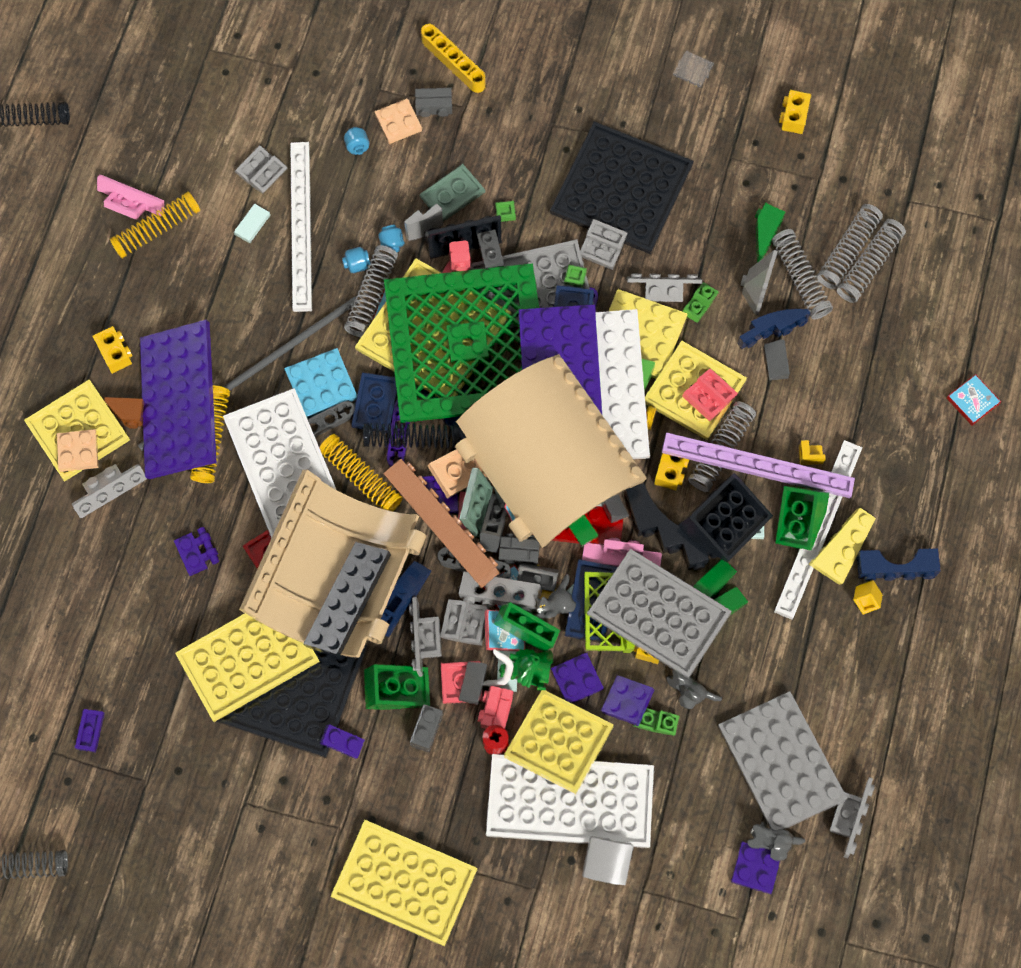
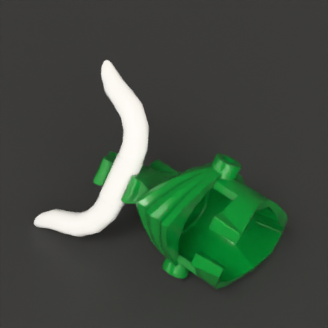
M496 649L493 650L494 655L504 662L499 668L500 677L502 678L484 681L483 686L501 687L507 684L510 679H517L519 684L530 688V685L537 686V690H546L544 683L548 684L549 672L553 663V653L551 650L536 653L534 650L520 649L515 654L510 653L509 657Z

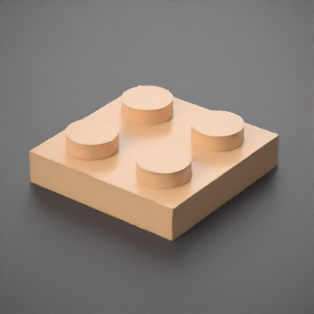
M408 98L375 111V116L389 144L422 131V127Z
M95 429L57 433L58 470L60 472L99 468L97 431Z

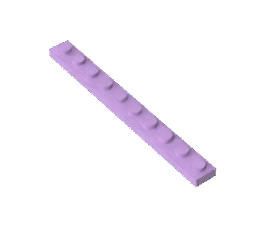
M666 433L662 453L817 491L829 492L830 494L846 498L852 496L855 480L852 477Z

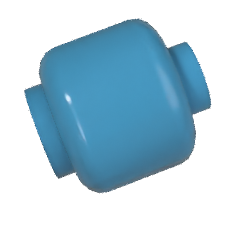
M353 127L345 133L344 142L348 152L359 155L367 151L369 140L365 130Z
M396 225L383 227L382 231L378 234L380 245L390 247L396 252H399V248L404 245L402 230L397 228Z
M362 247L347 250L345 257L342 258L344 268H348L351 273L364 271L370 265L367 250L364 251Z

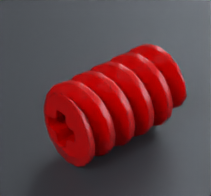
M500 725L487 727L483 733L484 749L490 755L505 754L509 745L508 732Z

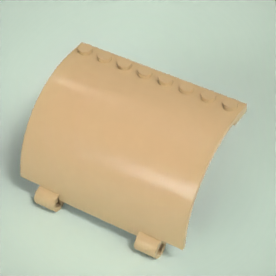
M559 354L537 362L511 376L480 398L456 421L466 435V438L458 442L455 448L465 463L476 459L516 518L508 526L519 542L524 541L533 534L543 548L569 525L602 502L629 487L632 488L643 483L647 479Z
M302 470L239 610L265 626L304 643L355 542L387 550L391 553V556L341 654L359 658L367 640L381 644L387 632L389 624L381 620L383 612L408 553L419 555L427 537L423 532L414 529L419 516L417 514L392 512L368 505L335 490L322 482L319 477L309 470Z

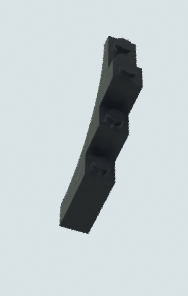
M645 484L636 485L632 488L629 487L625 490V497L638 537H649L654 535V532H657L663 553L673 554L682 548L688 570H701L708 564V557L717 558L716 555L692 541L677 524L669 520L657 508Z

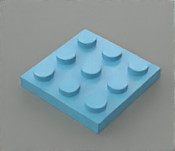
M337 348L285 368L292 389L295 388L307 419L341 402L357 400L356 391Z

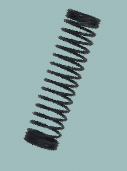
M41 102L40 111L42 123L40 124L38 121L39 108L38 104L35 103L34 109L37 121L36 124H34L32 104L29 103V116L31 122L30 124H28L27 106L24 103L23 115L25 123L23 125L21 122V105L18 103L17 114L19 124L17 125L15 122V105L12 103L11 114L13 119V125H11L9 105L6 104L5 112L8 123L7 125H5L3 105L0 104V118L2 121L0 127H2V125H4L5 127H7L8 125L13 127L14 124L17 127H19L20 124L22 126H25L26 124L28 126H31V124H33L34 126H36L37 124L42 126L43 123L46 126L49 123L51 125H54L55 123L57 125H60V123H62L63 125H68L70 122L69 106L67 102H58V114L60 120L59 123H57L56 106L54 102L52 103V113L54 118V122L52 124L50 121V105L47 102L46 112L48 123L46 124L44 121V104Z
M364 423L363 447H369L370 437L373 447L376 445L377 437L378 446L381 447L384 434V445L387 448L390 432L392 448L395 443V434L398 448L401 444V435L403 447L406 448L407 437L409 436V446L412 448L414 433L415 445L418 448L421 430L422 448L425 447L426 432L429 449L432 443V433L435 449L438 444V435H440V447L443 448L446 432V445L449 449L452 430V443L455 449V445L460 442L459 425H454L453 431V425L451 424L448 439L447 425H444L442 437L439 424L435 439V427L432 424L429 442L428 424H426L423 442L422 424L419 425L418 441L415 423L413 424L412 439L410 437V425L407 424L405 440L404 427L401 424L398 442V429L395 423L392 443L390 423L388 425L387 442L384 423L382 424L381 441L378 423L376 424L374 441L372 423L370 425L369 423Z

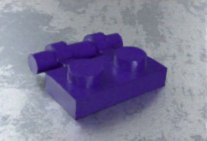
M204 527L197 530L199 537L194 539L192 533H189L174 540L189 576L207 569L205 561L209 559L212 564L219 562L218 552L216 548H213L210 541L211 536ZM202 544L206 549V552L201 554L198 548Z

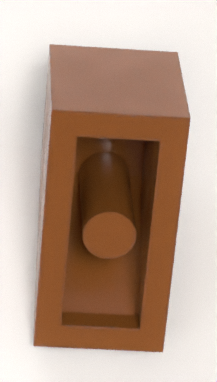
M105 397L106 405L124 426L131 429L143 427V399Z

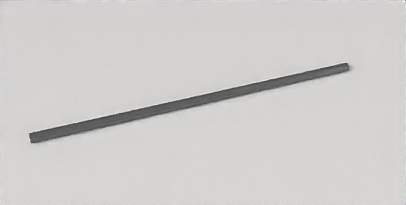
M353 297L223 387L230 391L352 308L356 298ZM144 441L138 444L141 451L144 450Z

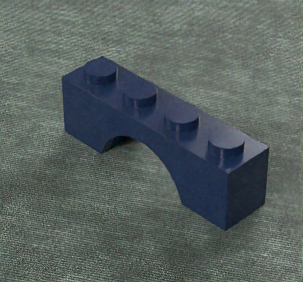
M938 548L918 549L913 560L902 565L890 563L882 556L879 550L859 551L857 555L858 579H864L865 581L876 580V578H884L886 581H891L902 577L904 580H912L915 577L933 579L940 572Z

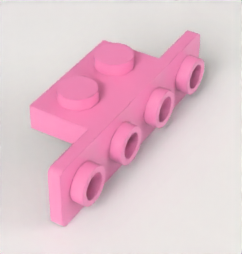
M103 175L97 177V190L109 195L104 200V207L136 220L145 210L156 215L157 210L162 212L161 208L164 207V200Z
M609 538V540L605 539L604 545L593 543L584 545L582 560L618 567L628 551L632 549L660 567L662 554L644 551V545L637 541L621 542L620 539Z

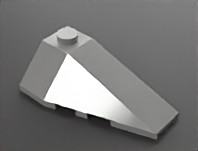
M773 250L751 267L747 276L743 275L740 286H744L742 294L755 315H759L777 256L778 251Z

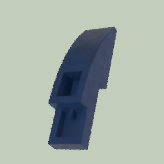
M788 309L761 316L751 321L750 331L739 336L737 344L742 350L745 347L750 348L754 346L757 340L761 338L766 339L773 333L776 337L786 336L792 332L793 328L804 326L808 322L811 312L808 309Z
M416 561L408 567L396 582L381 617V620L389 624L385 634L387 637H390L408 605L413 603L412 597L418 595L431 573V570Z

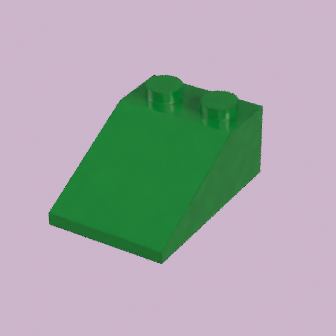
M784 486L775 544L812 550L827 512L829 492Z
M374 664L364 670L366 709L391 710L423 708V705L430 706L428 667H423L422 677L418 676L417 671H413L412 666Z

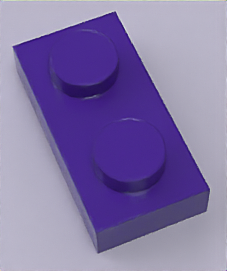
M83 709L75 744L76 750L97 751L105 715L104 712Z
M327 725L320 744L358 759L365 740L332 725Z

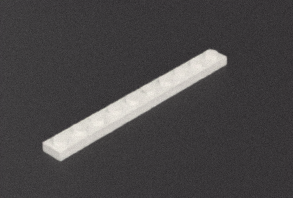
M309 142L291 143L293 312L312 311Z
M844 440L831 472L851 477L862 447ZM829 493L827 512L812 550H799L775 608V613L793 620L813 571V567L809 563L812 559L816 558L824 544L842 496Z

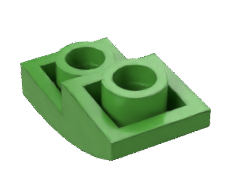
M703 282L682 312L687 313L688 318L698 323L719 291Z
M646 708L639 726L633 724V727L675 736L679 716Z

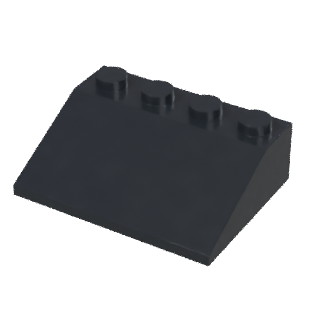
M501 215L485 216L479 220H467L461 224H449L443 228H431L424 232L430 259L449 255V243L468 241L469 250L478 249L480 247L477 234L491 230L496 231L499 244L502 243Z
M733 473L716 487L678 526L692 541L723 561L729 562L773 515L744 482Z

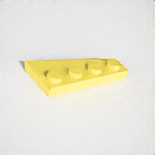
M861 508L856 509L842 525V528L832 536L830 542L818 552L819 554L816 558L811 560L809 565L837 584H843L876 518Z

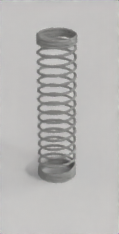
M870 204L862 205L857 216L854 217V221L851 222L848 230L845 231L842 239H840L827 262H825L821 271L817 274V279L823 286L830 289H836L839 286L841 279L844 278L843 274H847V270L850 269L849 265H852L853 261L856 260L855 256L859 255L858 252L862 250L861 247H864V243L868 241L867 238H870L873 229L877 227L876 225L883 218L881 211L877 207ZM863 208H867L874 211L879 216V218H877L874 214L870 212L864 211ZM859 217H863L867 222L874 224L875 227L872 228L868 223L861 221ZM856 221H859L863 226L872 229V232H869L866 228L857 225ZM853 226H857L861 231L868 233L869 236L866 237L862 232L855 230ZM850 230H853L859 236L866 238V241H863L860 237L851 234ZM847 235H851L857 241L862 242L863 245L860 246L856 241L849 239ZM844 239L849 240L853 245L860 247V250H857L852 245L846 243ZM841 244H845L851 250L856 251L857 254L854 255L850 250L843 248ZM838 249H843L847 254L854 256V259L841 253ZM835 253H839L845 259L850 260L851 264H848L844 259L837 257ZM832 258H837L843 264L848 265V268L835 262ZM829 262H832L839 268L844 269L845 273H842L839 269L831 266ZM826 267H831L835 272L842 274V277L829 271ZM821 275H824L829 281L836 283V285L828 283Z
M887 219L877 235L874 236V239L871 240L864 250V253L855 262V266H852L848 275L839 284L837 292L844 300L852 303L857 302L861 296L860 293L864 292L863 288H867V284H870V280L874 278L873 275H876L877 271L880 270L879 266H883V262L889 257V253H892V249L896 247L895 244H898L899 240L906 233L904 226L894 219ZM887 223L893 224L896 227H898L901 230L902 234L897 229L888 226ZM882 231L886 232L891 238L897 240V243H894L892 239L883 235ZM879 236H882L889 243L894 244V247H891L887 242L881 240ZM875 240H878V241H880L884 246H886V247H888V248H891V251L888 252L886 248H884L883 246L877 244ZM872 245H876L879 249L888 253V256H885L881 251L873 248ZM869 249L874 250L878 255L884 257L885 260H881L877 255L871 253ZM866 253L870 254L873 258L880 261L882 264L879 265L876 261L867 257ZM863 258H867L872 264L878 266V269L865 262ZM859 262L864 263L867 267L874 270L875 273H871L867 268L861 266ZM856 267H860L863 271L872 275V278H869L863 272L858 271ZM853 271L858 272L862 277L868 279L869 282H865L862 278L855 275ZM850 276H854L866 286L862 287L858 282L852 280ZM847 280L852 281L856 286L862 288V291H859L857 288L850 285L847 282ZM841 288H844L847 293H849L850 295L854 296L855 298H852V297H849L848 295H846V294L841 290Z
M792 229L783 230L773 237V245L779 251L778 254L781 256V260L784 261V266H787L786 270L792 276L791 280L797 286V291H800L799 295L802 296V301L805 302L804 305L811 312V319L822 318L832 311L833 306L830 301H825L827 296H822L825 291H820L822 286H817L820 281L816 280L817 276L813 275V270H810L812 266L808 265V260H805L807 256L803 255V250H800L801 246L798 245L799 241L795 240L794 231ZM790 234V235L787 236L786 238H784V239H782V240H780V241H777V240L780 239L781 237ZM793 242H797L794 246H792V247H790V248H788V249L782 250V249L785 248L787 245H789V244H791V243H793ZM796 247H800L798 250L794 251L793 253H790V254L785 255L788 251H790V250H792V249H794V248H796ZM802 252L799 256L788 260L794 254ZM801 257H805L803 260L799 261L798 263H795V264L790 265V264H791L792 262H794L795 260H797V259H799V258H801ZM807 262L804 266H802V267H800V268H798V269H794L796 266L800 265L801 263ZM807 267H810V268H809L808 270H806L805 272L795 275L796 273H798V272L801 271L802 269L807 268ZM809 272H813V273L810 274L809 276H807V277H805V278H803V279H799V278L802 277L803 275H805V274H807V273H809ZM815 277L812 281L802 284L804 281ZM815 282H818L816 285H814V286H812V287H810V288H808V289L803 290L804 288H806V287L809 286L810 284L815 283ZM820 287L817 291L807 294L811 290ZM823 292V293H822L821 295H819L818 297L813 298V299H810V298L813 297L814 295ZM826 297L824 300H822V301H820V302H818V303H816V304H813L815 301H817V300H819V299H821V298Z
M378 245L374 250L375 254L372 255V260L366 271L367 275L364 276L358 296H356V301H354V306L351 308L352 311L349 313L350 316L347 318L348 322L344 326L348 333L357 337H362L368 328L367 326H370L371 323L369 321L373 320L371 315H375L373 310L377 309L375 305L379 304L378 300L381 299L380 295L383 294L381 289H385L384 283L374 280L369 275L383 280L388 279V274L392 273L390 269L394 268L392 264L395 263L398 257L395 250L384 245ZM378 250L386 251V252L392 254L394 257H391V256H389V255L383 254V253H381V252L378 251ZM376 260L384 261L392 267L381 265ZM373 265L384 267L390 272L381 271ZM371 270H375V271H379V272H381V273H384V274L387 275L388 277H387V278L381 277V276H379V275L373 273ZM368 281L377 282L381 284L384 288L376 287L370 284ZM366 286L374 287L382 293L371 291ZM363 291L374 293L380 298L371 297ZM361 296L369 297L375 300L377 303H371L363 299ZM360 302L369 303L373 305L375 309L366 307ZM358 307L366 308L372 311L373 314L366 313ZM355 312L366 314L369 317H371V319L361 317ZM353 317L363 319L367 321L369 324L361 323L355 320ZM349 326L355 327L356 329H359L363 332L356 331L350 328Z
M735 402L733 409L730 410V414L726 416L727 419L723 421L724 424L720 426L721 429H718V434H715V439H712V444L716 440L720 446H723L718 442L719 440L734 449L733 446H737L736 441H740L743 432L747 431L746 427L750 426L749 422H752V419L756 416L755 410L746 403ZM737 406L744 408L745 410L750 412L751 415L743 412ZM733 416L741 418L748 425L740 423ZM730 421H733V422L738 423V424L741 425L745 430H742V429L737 428V427H736L735 425H733ZM727 426H730V427L735 428V429L738 430L742 435H739V434L733 432V431L730 430ZM724 431L734 434L739 440L730 437ZM721 436L731 439L736 445L727 442ZM699 462L700 464L696 465L697 469L693 470V474L689 476L688 480L695 488L709 492L713 486L711 481H716L715 476H719L718 471H722V468L719 467V470L710 464L706 465ZM704 466L714 470L717 473V475L708 471ZM701 471L711 475L714 479L705 476ZM695 480H698L699 482L703 483L705 486L699 484V483L696 482Z

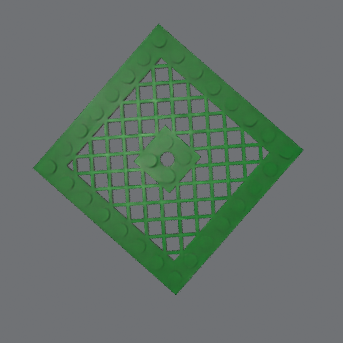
M533 263L384 279L400 423L462 416L474 403L487 394L492 387L498 386L496 382L500 378L503 380L509 378L504 374L508 368L516 373L522 371V366L518 369L512 364L516 358L522 361L521 347L516 351L510 345L514 340L521 344V340L518 337L520 334V322L516 320L519 315V309L539 308ZM502 287L500 291L496 290L495 288ZM507 288L514 293L510 299L503 295ZM484 289L481 293H479L478 291H476V290ZM465 291V292L463 293V295H460L459 293H457V292ZM488 291L496 295L491 301L485 297ZM470 292L477 297L473 303L466 299ZM444 293H446V295H445L444 297H441V296L439 295V294H444ZM428 295L425 299H423V298L420 297V296ZM451 295L458 299L454 305L447 301ZM517 296L519 299V305L513 302L517 298ZM432 297L440 301L435 307L428 303ZM499 298L506 302L502 309L495 304ZM413 299L421 303L417 309L409 305ZM480 300L487 304L483 311L476 306ZM462 302L468 306L464 313L457 308ZM443 304L450 308L446 314L439 311ZM424 306L431 310L427 317L420 313ZM509 306L517 310L513 316L505 312ZM406 308L412 312L408 319ZM490 308L498 312L494 318L486 314ZM472 310L479 314L475 320L468 316ZM453 312L461 316L456 323L449 318ZM434 314L442 318L438 324L430 320ZM501 315L509 320L504 326L497 322ZM416 316L423 320L419 326L412 323ZM483 317L490 322L486 328L484 321L479 322ZM464 319L469 322L461 324ZM445 321L450 324L446 325L447 332L441 328ZM512 323L519 327L515 334L507 329ZM426 324L434 328L429 334L422 330ZM493 325L500 329L496 336L489 332ZM408 326L415 330L410 336ZM437 331L444 336L440 342L433 338ZM418 333L425 337L421 344L414 340ZM503 333L511 337L507 343L499 339ZM486 335H487L489 338L493 339V340L488 344V346H487ZM469 338L473 343L470 346H465L462 341ZM447 339H448L449 349L446 348L445 346H443V344L445 343V341H446ZM428 341L435 345L431 352L424 348ZM495 343L503 347L499 353L491 349ZM411 344L416 347L413 353H411ZM439 349L446 353L442 359L434 355ZM506 350L513 354L509 361L502 357ZM420 351L427 355L423 362L416 358ZM488 353L495 357L490 363L485 360L489 359ZM449 357L451 363H455L453 367L445 363ZM430 359L438 363L433 370L426 365ZM498 360L505 364L501 371L494 367ZM413 361L419 365L415 371L413 369ZM467 361H474L472 365L467 363ZM479 362L486 366L482 373L475 369ZM460 364L467 368L463 375L456 371ZM441 366L448 370L444 377L437 373ZM422 369L430 373L425 380L418 375ZM489 370L497 374L493 381L485 376ZM470 372L478 376L474 383L466 378ZM452 374L459 378L455 385L447 381ZM433 376L440 381L436 387L428 383ZM415 379L421 383L417 389L415 386ZM481 380L489 384L484 391L477 387ZM462 382L469 386L465 393L458 389ZM443 384L451 389L446 395L439 391ZM424 386L432 391L427 397L420 393ZM473 390H475L476 392H478V394H470V393H471ZM454 391H455L458 395H460V396H452V397H450V396L454 393ZM435 394H437L439 397H441V398H434V399H432V397H433Z

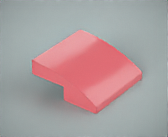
M710 368L697 379L695 384L683 393L682 397L708 421H711L738 393Z

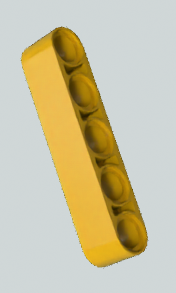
M424 25L421 29L423 45L473 92L480 93L484 91L486 87L485 73L434 25Z

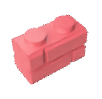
M468 241L449 243L451 272L470 270Z
M490 686L489 691L485 690L483 702L486 703L485 708L480 710L478 721L481 722V728L486 729L491 725H500L506 728L514 691Z

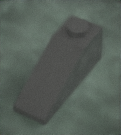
M493 493L481 529L479 543L486 551L498 553L507 511L506 508H500L497 496Z

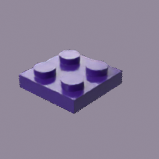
M587 653L551 668V672L564 700L570 703L577 702L603 690L601 681Z
M617 675L601 711L603 714L639 726L654 689Z
M741 842L731 883L772 894L780 861L773 860L770 857L771 851L768 849L751 848L748 843Z

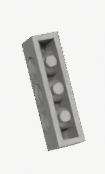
M463 572L459 589V596L463 601H467L469 604L480 602L488 607H493L494 605L503 606L511 602L529 613L537 612L536 598L540 599L542 594L540 584L494 577L484 586L486 588L485 592L478 594L476 591L480 586L468 572ZM503 590L505 594L502 597H496V592ZM517 594L524 595L521 600H515L514 598Z

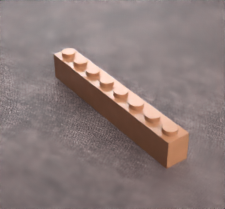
M400 459L383 474L477 584L483 588L499 574V571L496 569L498 564L491 556L487 558L484 555L486 550L479 542L475 544L472 541L474 536L468 529L463 530L460 527L462 523L456 515L451 517L448 513L450 511L449 507L444 502L440 504L437 501L439 496L432 488L428 490L425 487L427 482L421 475L417 477L413 473L416 471L409 462L405 464Z

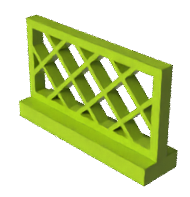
M584 572L585 650L631 653L635 649L634 644L613 631L605 638L598 631L602 624L595 628L590 623V617L587 615L592 607L589 603V598L593 595L598 598L600 594L597 591L603 585L606 586V582L614 573ZM589 577L597 578L601 584L594 589L589 584ZM594 633L603 640L598 646L590 645V637ZM615 634L620 639V646H613L608 639Z

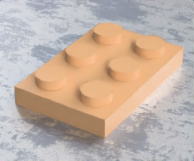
M457 449L428 464V468L447 499L467 488L472 468H479L485 478H487L476 459L465 463Z

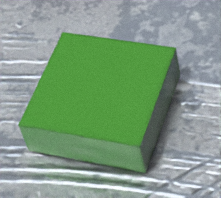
M514 201L495 203L496 213L501 215V222L516 220Z
M568 265L564 284L583 288L587 268Z

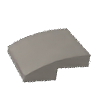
M259 145L235 170V173L256 190L264 193L288 167L277 157H272Z
M436 204L424 215L416 211L404 221L406 238L408 240L422 238L425 236L424 232L429 229H439L443 226L442 208Z
M593 219L580 250L582 258L613 270L628 233Z
M448 599L440 637L482 646L485 633V611L490 608L484 605L469 604L467 601Z
M590 836L582 876L597 881L626 885L634 845L627 842L612 841L609 838Z

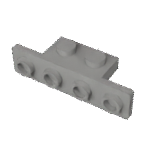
M633 273L631 277H627V282L646 283L645 299L650 301L683 302V283L702 284V279L694 274H688L687 278H679L678 274H668V277H661V274H649V277H642V274Z
M114 464L84 482L82 485L88 494L73 502L72 506L78 516L83 518L147 479L139 464L123 473Z
M412 597L413 603L409 604L410 615H413L414 622H410V627L415 640L411 641L412 652H415L416 659H412L413 671H417L418 676L422 677V658L442 656L439 617L420 618L419 602L417 597Z
M868 778L862 798L845 793L847 800L837 806L830 832L849 838L844 858H848L850 854L853 855L857 843L854 842L856 834L860 835L863 823H860L862 815L866 816L869 807L866 800L867 796L871 797L874 791L873 778Z

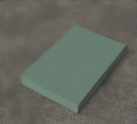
M462 164L420 194V198L430 209L438 204L442 208L444 222L484 194L485 189Z
M472 468L459 518L474 538H480L493 487L479 468Z

